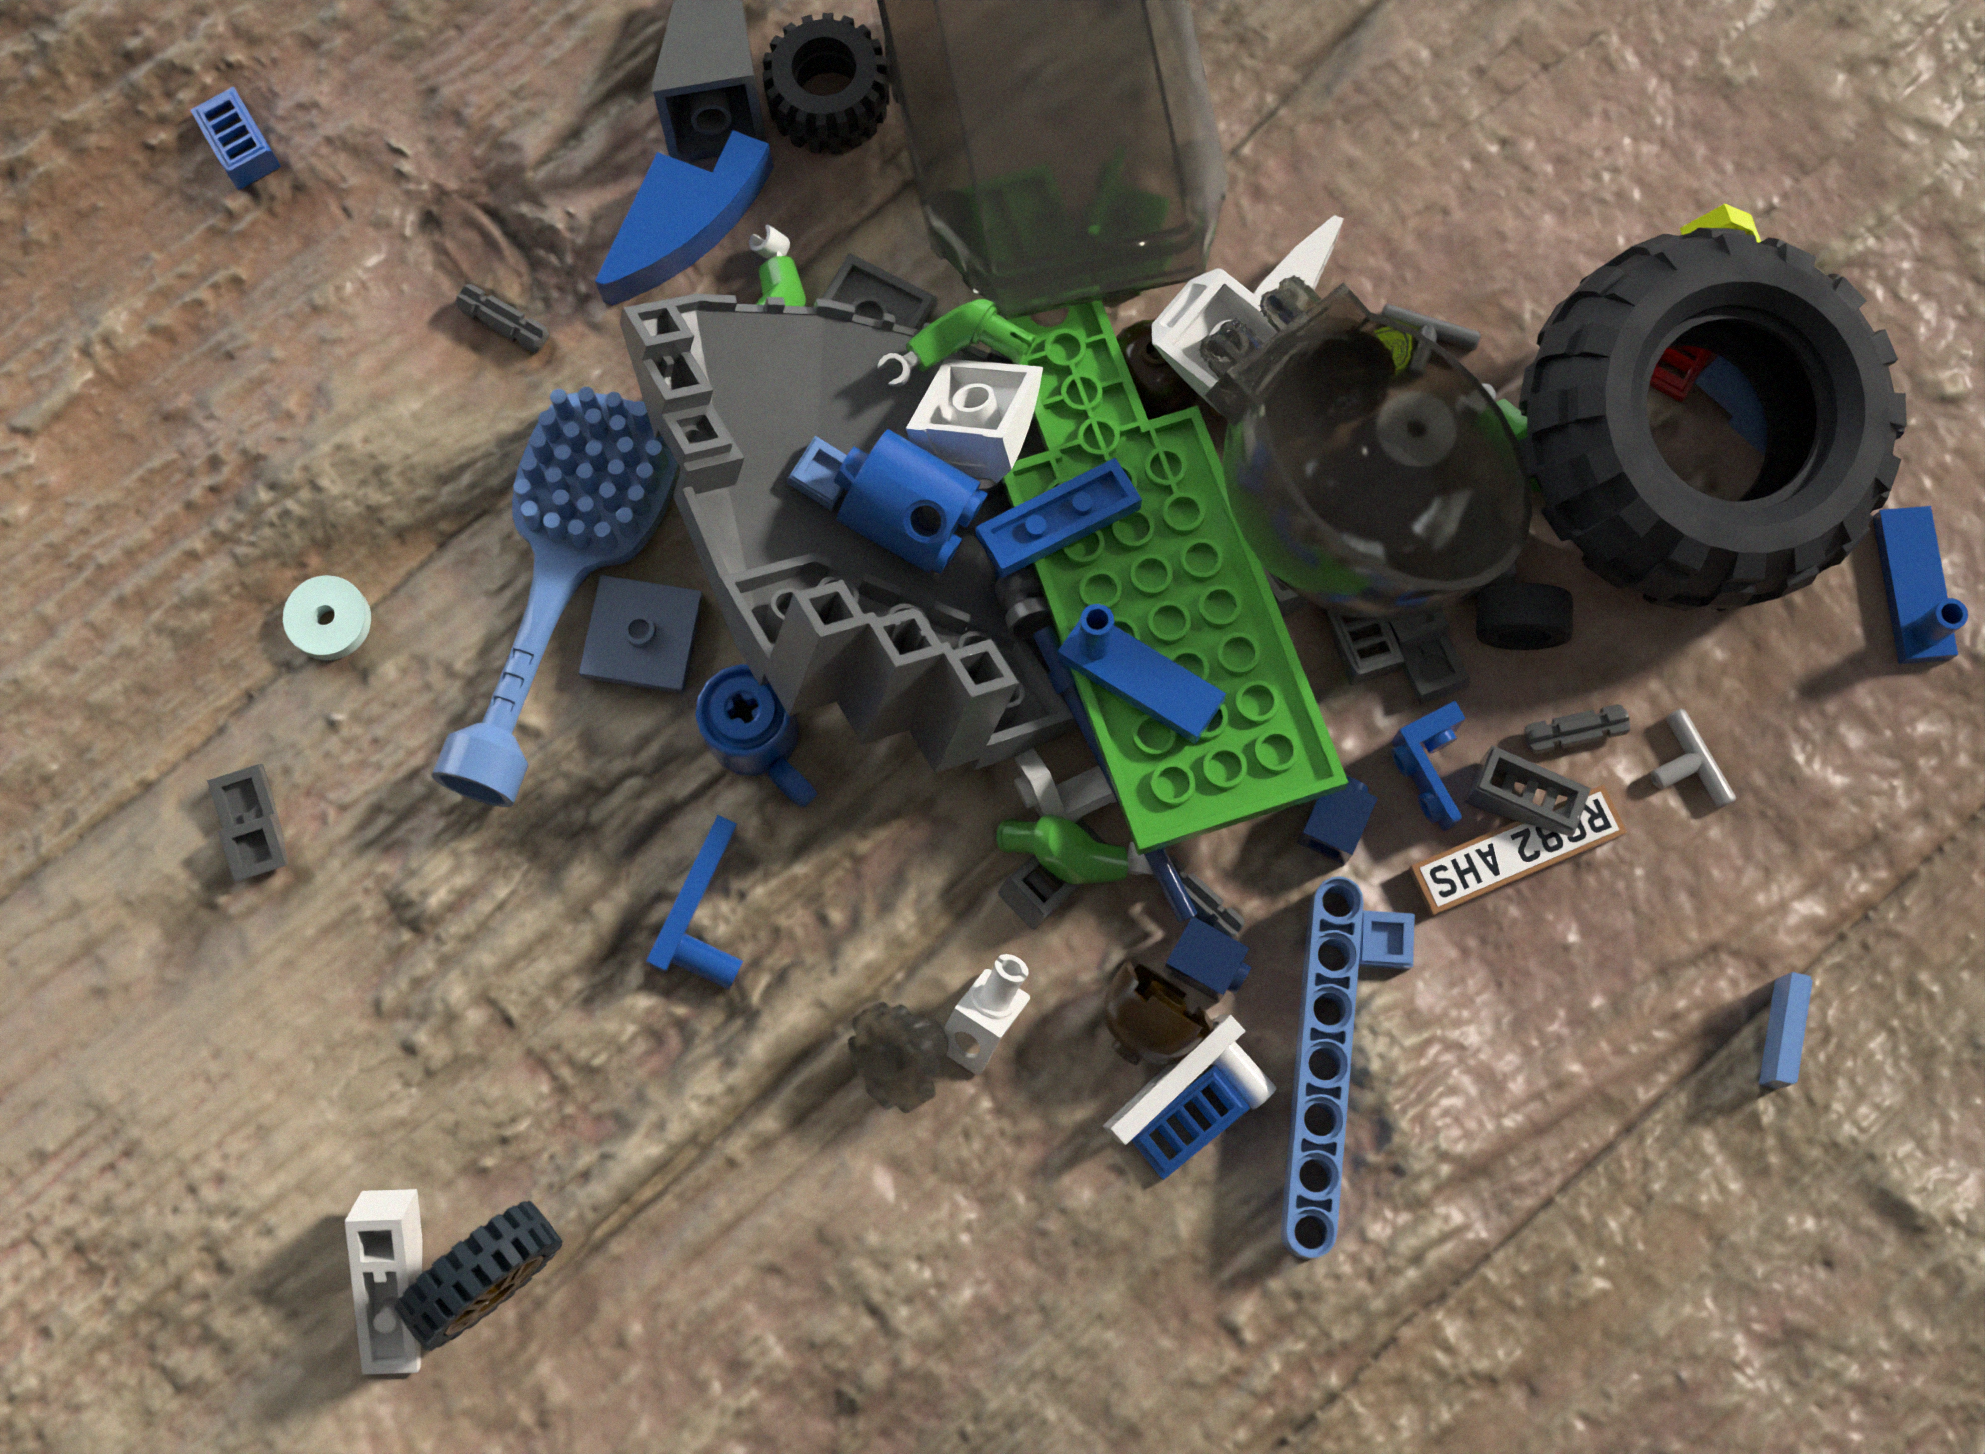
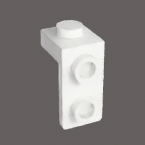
M1034 748L1014 757L1021 777L1014 779L1019 796L1025 807L1028 809L1034 806L1040 817L1047 814L1057 815L1075 823L1083 815L1109 803L1117 802L1099 765L1055 786L1050 771Z

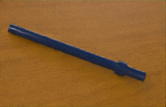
M1052 625L1034 633L1033 637L1051 671L1047 677L1056 694H1063L1119 805L1071 668L1057 660V651L1062 645ZM1165 848L1144 854L1178 923L1197 915L1198 913Z

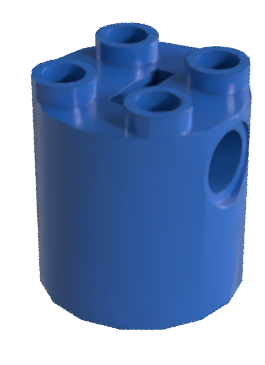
M889 429L883 433L870 454L854 446L844 459L833 482L848 491L836 521L929 574L932 570L941 574L945 566H948L962 542V538L955 535L959 525L967 528L970 521H973L988 495V493L979 489L980 481ZM923 505L934 507L939 512L941 524H934L926 519L923 513Z

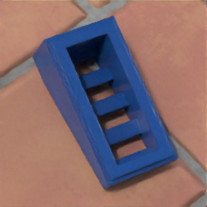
M234 86L190 110L237 190L282 167ZM232 105L234 106L233 110L211 122L208 121V118ZM239 117L241 118V122L231 126L230 128L220 132L219 134L215 133V130L223 127L224 125L234 121ZM248 130L249 134L225 147L223 146V143ZM253 143L257 145L231 160V155Z
M1214 1065L1169 1103L1131 1142L1160 1178L1165 1180L1247 1112L1250 1107ZM1209 1086L1229 1110L1223 1117L1218 1114L1201 1093L1206 1087ZM1189 1101L1194 1103L1212 1125L1205 1132L1183 1107ZM1172 1115L1179 1120L1194 1139L1188 1146L1184 1144L1166 1120ZM1155 1129L1162 1134L1177 1153L1170 1161L1149 1136Z

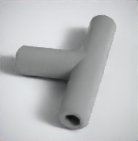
M1678 709L1669 714L1666 721L1685 754L1652 770L1650 776L1653 784L1662 790L1697 772L1716 807L1723 808L1734 802L1736 799L1735 794L1685 709Z

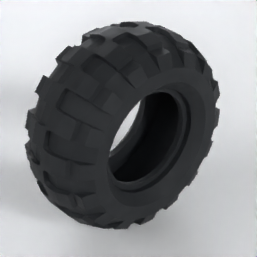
M1697 228L1691 233L1680 236L1664 233L1631 246L1583 278L1580 285L1565 300L1556 305L1538 333L1536 345L1540 348L1533 363L1525 368L1519 400L1521 416L1527 417V437L1521 439L1519 443L1526 478H1536L1547 505L1540 511L1558 539L1562 542L1568 539L1572 540L1584 553L1581 559L1585 562L1583 565L1615 588H1633L1636 591L1642 592V598L1650 604L1682 611L1700 608L1725 611L1779 599L1811 585L1822 571L1841 564L1869 531L1870 528L1867 525L1873 519L1870 513L1883 508L1889 497L1902 460L1893 455L1895 440L1901 438L1905 433V427H1907L1906 393L1894 392L1889 366L1896 363L1898 358L1886 329L1874 332L1859 308L1867 300L1844 276L1841 277L1839 274H1829L1826 276L1815 268L1816 256L1776 238L1768 237L1761 242H1756L1755 235H1745V231L1738 229ZM1693 346L1722 356L1743 373L1759 397L1767 424L1765 459L1754 483L1738 501L1713 498L1693 489L1668 467L1658 452L1651 435L1647 417V395L1655 366L1667 347Z

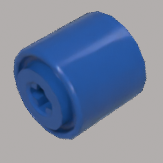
M739 664L720 670L706 682L698 696L695 716L700 734L710 752L723 767L738 775L759 776L768 773L767 770L780 757L786 761L789 760L798 743L800 726L796 714L788 715L770 683L759 686L748 665ZM745 702L748 706L757 703L759 707L752 711L754 718L752 722L744 724L741 718L730 719L736 713V706Z

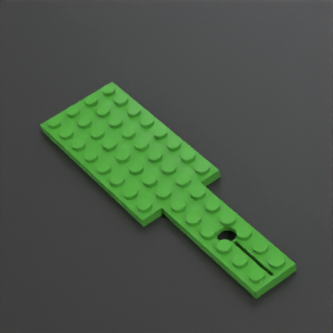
M1041 165L952 191L954 207L989 301L994 302V307L998 309L997 315L1029 334L1032 333L1036 336L1027 356L1023 355L1024 360L1020 365L1043 367L1033 419L1046 452L1016 460L1012 470L1001 479L1011 508L1113 458L1117 459L1142 499L1140 510L1032 563L1043 596L1049 606L1050 615L1061 645L1080 620L1083 610L1092 604H1102L1112 611L1114 626L1226 693L1223 704L1196 744L1071 668L1079 695L1138 856L1345 790L1348 780L1198 406L1148 420L1049 165ZM1002 197L1004 198L1005 204H1006V206H1007L1008 212H1009V214H1010V217H1011V219H1012L1013 225H1014L1015 230H1016V232H1017L1018 238H1019V240H1020L1021 246H1022L1023 251H1024V253H1025V256H1026V259H1027V261H1028V264H1029V267H1030V269H1031V272H1032V274H1033L1034 280H1035L1036 284L1041 283V286H1042V287H1040V288H1036V286H1035V283H1034V281H1033L1032 275H1031V273H1030L1029 267H1028L1027 262H1026V260H1025L1024 254H1023V252H1022L1021 246H1020L1019 241H1018V239H1017L1016 233H1015V231H1014L1013 225H1012L1011 220H1010V218H1009V215H1008V212H1007L1006 207H1005V205H1004V202H1003ZM1050 296L1055 302L1067 306L1068 315L1057 326H1040L1029 316L1031 304L1040 297Z

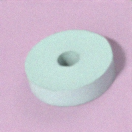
M323 575L311 578L294 589L284 607L283 625L288 638L304 654L318 660H337L353 653L364 642L371 626V611L365 597L352 583L337 576ZM334 611L335 616L332 622L327 625H320L321 616L325 612Z

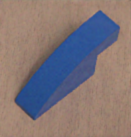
M732 130L713 172L657 152L595 279L603 302L615 305L658 287L689 268L714 248L741 220L760 194L770 176L774 165L769 144Z

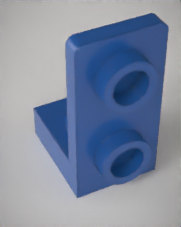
M1456 701L1399 729L1391 741L1394 746L1391 749V755L1395 765L1404 777L1411 775L1421 793L1417 796L1421 810L1431 823L1438 822L1444 832L1453 828L1462 819V816L1423 748H1426L1429 754H1433L1457 740L1454 732L1458 730L1466 718Z

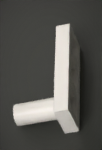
M1219 1015L1213 1021L1214 1029L1194 1050L1178 1063L1166 1065L1103 1125L1118 1143L1126 1145L1211 1064L1221 1071L1252 1109L1258 1108L1271 1097L1277 1087L1235 1042L1245 1030L1232 1015Z

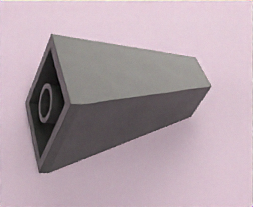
M674 0L652 82L653 94L669 157L680 161H689L719 156L732 130L767 143L743 0Z

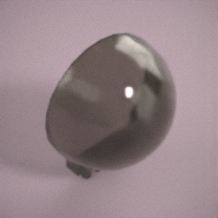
M1293 275L1292 277L1284 278L1279 282L1278 289L1275 288L1261 295L1260 305H1258L1261 309L1260 312L1264 315L1263 317H1267L1268 323L1278 333L1263 343L1251 328L1248 329L1242 320L1239 321L1235 318L1223 323L1220 326L1219 334L1216 332L1204 337L1198 350L1201 352L1200 357H1203L1204 362L1208 363V367L1219 378L1205 396L1227 419L1223 450L1224 484L1230 510L1247 546L1262 566L1287 589L1316 606L1345 616L1387 621L1403 620L1443 611L1460 604L1496 580L1511 567L1526 544L1532 519L1530 476H1527L1520 443L1502 409L1477 377L1451 353L1415 329L1370 312L1344 282L1321 299L1309 285L1305 284V280L1300 279V276L1296 277Z

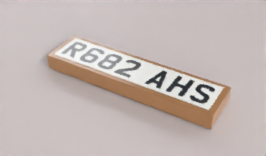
M1603 784L1590 790L1576 832L1572 837L1515 821L1411 865L1408 870L1430 917H1433L1625 835L1627 830ZM1567 800L1554 805L1552 812L1561 815Z

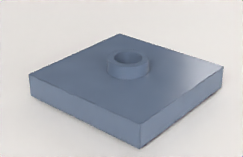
M600 575L579 670L580 676L585 679L684 694L704 598L702 591Z

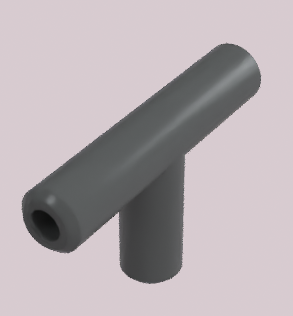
M1388 303L1384 305L1379 319L1380 322L1397 323L1407 331L1417 334L1407 369L1411 374L1418 376L1427 372L1436 340L1474 351L1477 349L1481 334L1478 331Z

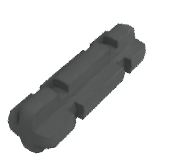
M466 284L456 297L455 303L461 312L473 319L478 317L480 323L512 341H520V346L533 353L541 351L544 344L548 341L549 332L545 325L532 318H524V313L494 296H485V291L473 284Z
M1616 704L1601 708L1599 714H1595L1594 710L1553 718L1552 724L1547 725L1545 720L1531 723L1525 727L1524 734L1528 749L1533 754H1541L1553 751L1554 745L1558 744L1560 749L1602 740L1603 734H1608L1609 738L1626 735L1630 731V721L1627 710L1622 705Z
M1168 854L1198 913L1195 916L1204 923L1208 921L1213 928L1233 939L1243 928L1244 918L1231 906L1226 909L1222 905L1224 900L1193 872L1188 875L1184 871L1186 866L1174 855Z

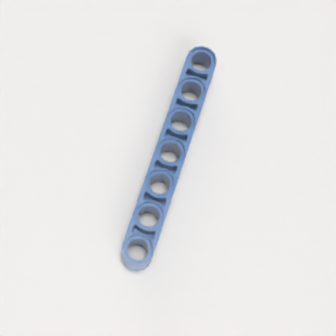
M1342 876L1331 877L1322 882L1310 899L1307 914L1280 1230L1281 1241L1286 1250L1293 1256L1301 1259L1318 1258L1328 1253L1335 1245L1338 1231L1364 905L1363 894L1359 886L1351 879ZM1337 893L1343 896L1348 903V915L1335 917L1326 912L1322 902L1323 895ZM1330 945L1339 949L1344 956L1343 969L1331 971L1323 967L1318 960L1319 948ZM1326 998L1332 1000L1337 1005L1340 1011L1338 1024L1328 1026L1316 1019L1313 1011L1316 1000ZM1322 1052L1333 1059L1336 1071L1331 1080L1323 1081L1317 1079L1309 1069L1311 1054ZM1309 1107L1323 1108L1329 1114L1331 1128L1326 1136H1317L1307 1130L1304 1124V1115ZM1312 1161L1318 1163L1325 1170L1327 1181L1322 1191L1315 1193L1308 1191L1300 1182L1299 1172L1305 1162ZM1303 1217L1314 1219L1322 1229L1321 1242L1314 1249L1302 1247L1295 1238V1226Z

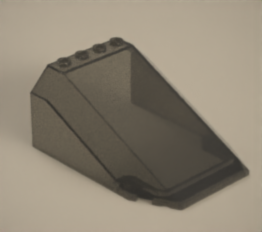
M870 0L873 23L877 38L882 45L883 56H886L889 86L930 248L941 260L945 258L962 275L963 282L974 293L980 294L986 300L994 302V307L998 309L997 315L1006 320L1189 282L1190 279L1206 273L1210 259V250L1215 240L1218 219L1223 200L1225 201L1229 180L1189 0Z

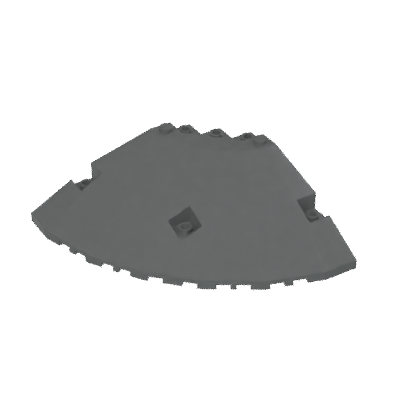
M690 294L623 307L620 326L654 436L663 437L681 467L673 495L737 648L759 686L770 683L789 716L837 702L862 745L909 730L934 773L967 762L970 763L973 770L1019 756L1032 748H1036L1079 728L1063 694H1056L1047 677L1051 671L1035 639L1017 640L1009 634L1005 623L1007 610L999 605L994 592V586L997 582L994 575V565L975 536L977 525L1012 509L1001 480L996 483L992 479L973 477L981 482L979 489L988 493L976 517L973 521H970L967 528L961 525L957 528L955 535L962 538V542L941 574L934 570L930 574L836 521L838 512L848 493L847 490L844 489L830 511L786 483L791 472L815 436L846 455L854 446L870 454L887 429L910 441L906 427L943 361L925 372H921L915 366L911 369L909 381L900 387H892L888 383L902 374V363L892 362L882 370H879L877 366L879 360L884 355L896 353L904 356L907 354L906 343L929 326V323L924 322L922 330L895 324V315L884 313L881 321L854 315V305L828 299H816L814 307L785 306L784 297H767L765 305L737 304L735 295ZM973 346L963 348L946 358L1013 364L1011 359L992 348L987 353ZM1033 416L1016 460L1046 452ZM1249 504L1245 505L1242 509L1239 508L1282 618H1285L1311 603L1319 588L1278 530ZM923 505V513L926 519L931 523L941 524L939 512L934 507Z

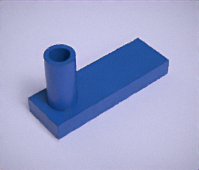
M1113 458L977 525L975 536L994 565V575L998 581L999 578H1003L1140 510L1142 499L1117 459Z
M1931 506L1879 510L1873 516V523L1898 663L1910 664L1952 660L1958 655L1954 632L1967 622L1968 610L1961 601L1948 598Z
M1092 604L1083 610L1080 620L1057 651V660L1196 744L1225 700L1226 693L1114 626L1112 611L1102 604Z
M717 815L646 960L647 966L666 974L672 963L723 988L730 989L743 960L685 933L734 835L737 823Z

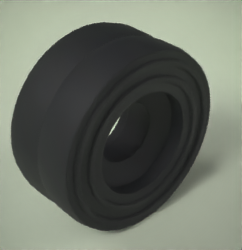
M1510 583L1489 587L1481 591L1477 596L1476 635L1477 639L1483 644L1510 650H1539L1566 644L1572 638L1573 598L1572 594L1566 589L1541 583Z

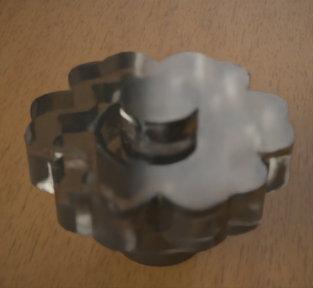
M879 1001L863 1009L860 1014L853 1017L852 1025L856 1035L848 1039V1047L852 1054L851 1062L854 1070L865 1077V1088L869 1096L877 1100L884 1109L888 1110L897 1106L905 1114L923 1106L927 1101L935 1097L936 1089L932 1080L941 1075L939 1063L948 1051V1038L938 1021L931 1017H917L910 1013L902 1004L890 1008L884 1001Z

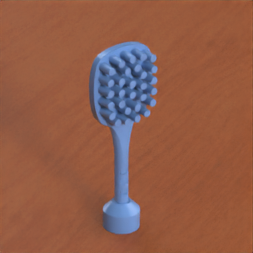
M582 387L578 393L566 394L563 389L553 390L550 394L552 404L547 410L540 413L539 422L533 430L520 461L513 485L512 516L519 535L531 545L535 555L533 579L527 607L482 723H476L448 734L432 772V778L440 785L475 801L499 807L513 806L526 774L528 763L512 733L560 616L573 594L589 573L601 567L623 564L634 558L643 549L658 528L673 495L680 473L678 462L663 437L654 436L645 403L624 399L618 392L598 394L591 387Z

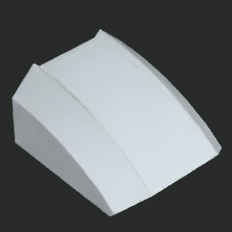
M1219 268L1190 279L1152 323V344L1203 399L1232 424L1245 413L1260 393L1281 371L1304 336L1302 332L1227 272Z
M944 359L906 427L910 442L971 477L992 479L998 483L1012 470L1021 451L1035 409L1043 367Z

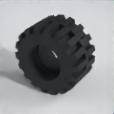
M822 13V19L813 20L812 14L801 17V25L796 27L790 22L783 27L784 37L775 35L769 43L771 53L765 52L762 77L772 121H776L777 130L783 137L790 134L791 143L799 148L805 143L809 144V149L812 153L821 154L822 148H830L831 154L842 153L841 146L847 144L853 150L861 146L860 137L863 135L871 139L877 133L876 123L883 124L887 116L886 106L890 105V91L886 56H883L882 45L878 38L872 39L871 30L864 24L855 28L854 19L843 15L841 21L834 20L833 13ZM822 73H838L852 80L845 89L833 95L819 96L802 89L809 79Z

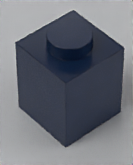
M1346 776L1348 785L1345 790L1316 799L1297 841L1298 844L1344 865L1352 857L1378 797L1367 793L1369 788L1364 783Z
M1192 916L1169 956L1163 971L1215 1001L1220 1002L1226 990L1236 995L1251 969V966L1242 962L1250 948Z

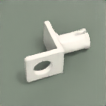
M1000 955L993 965V970L985 969L956 1005L936 1042V1048L972 1073L980 1075L1001 1038L1030 999L1027 993L1019 989L1028 976L1026 964L1014 955ZM966 1032L972 1035L979 1043L980 1053L971 1054L962 1050L956 1043L955 1033Z

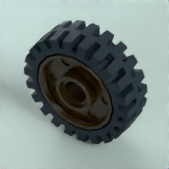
M532 1201L520 1202L517 1206L514 1205L508 1208L502 1215L499 1213L491 1218L484 1227L482 1225L470 1233L467 1239L464 1241L460 1240L451 1247L452 1250L447 1255L439 1257L431 1264L433 1266L431 1269L420 1274L415 1279L416 1282L403 1292V1296L397 1300L394 1310L410 1333L426 1351H432L437 1347L440 1348L450 1339L454 1340L459 1337L467 1328L469 1330L478 1324L481 1318L485 1315H490L497 1309L498 1305L510 1299L516 1290L532 1280V1276L540 1272L547 1265L546 1263L557 1254L556 1251L561 1248L563 1241Z

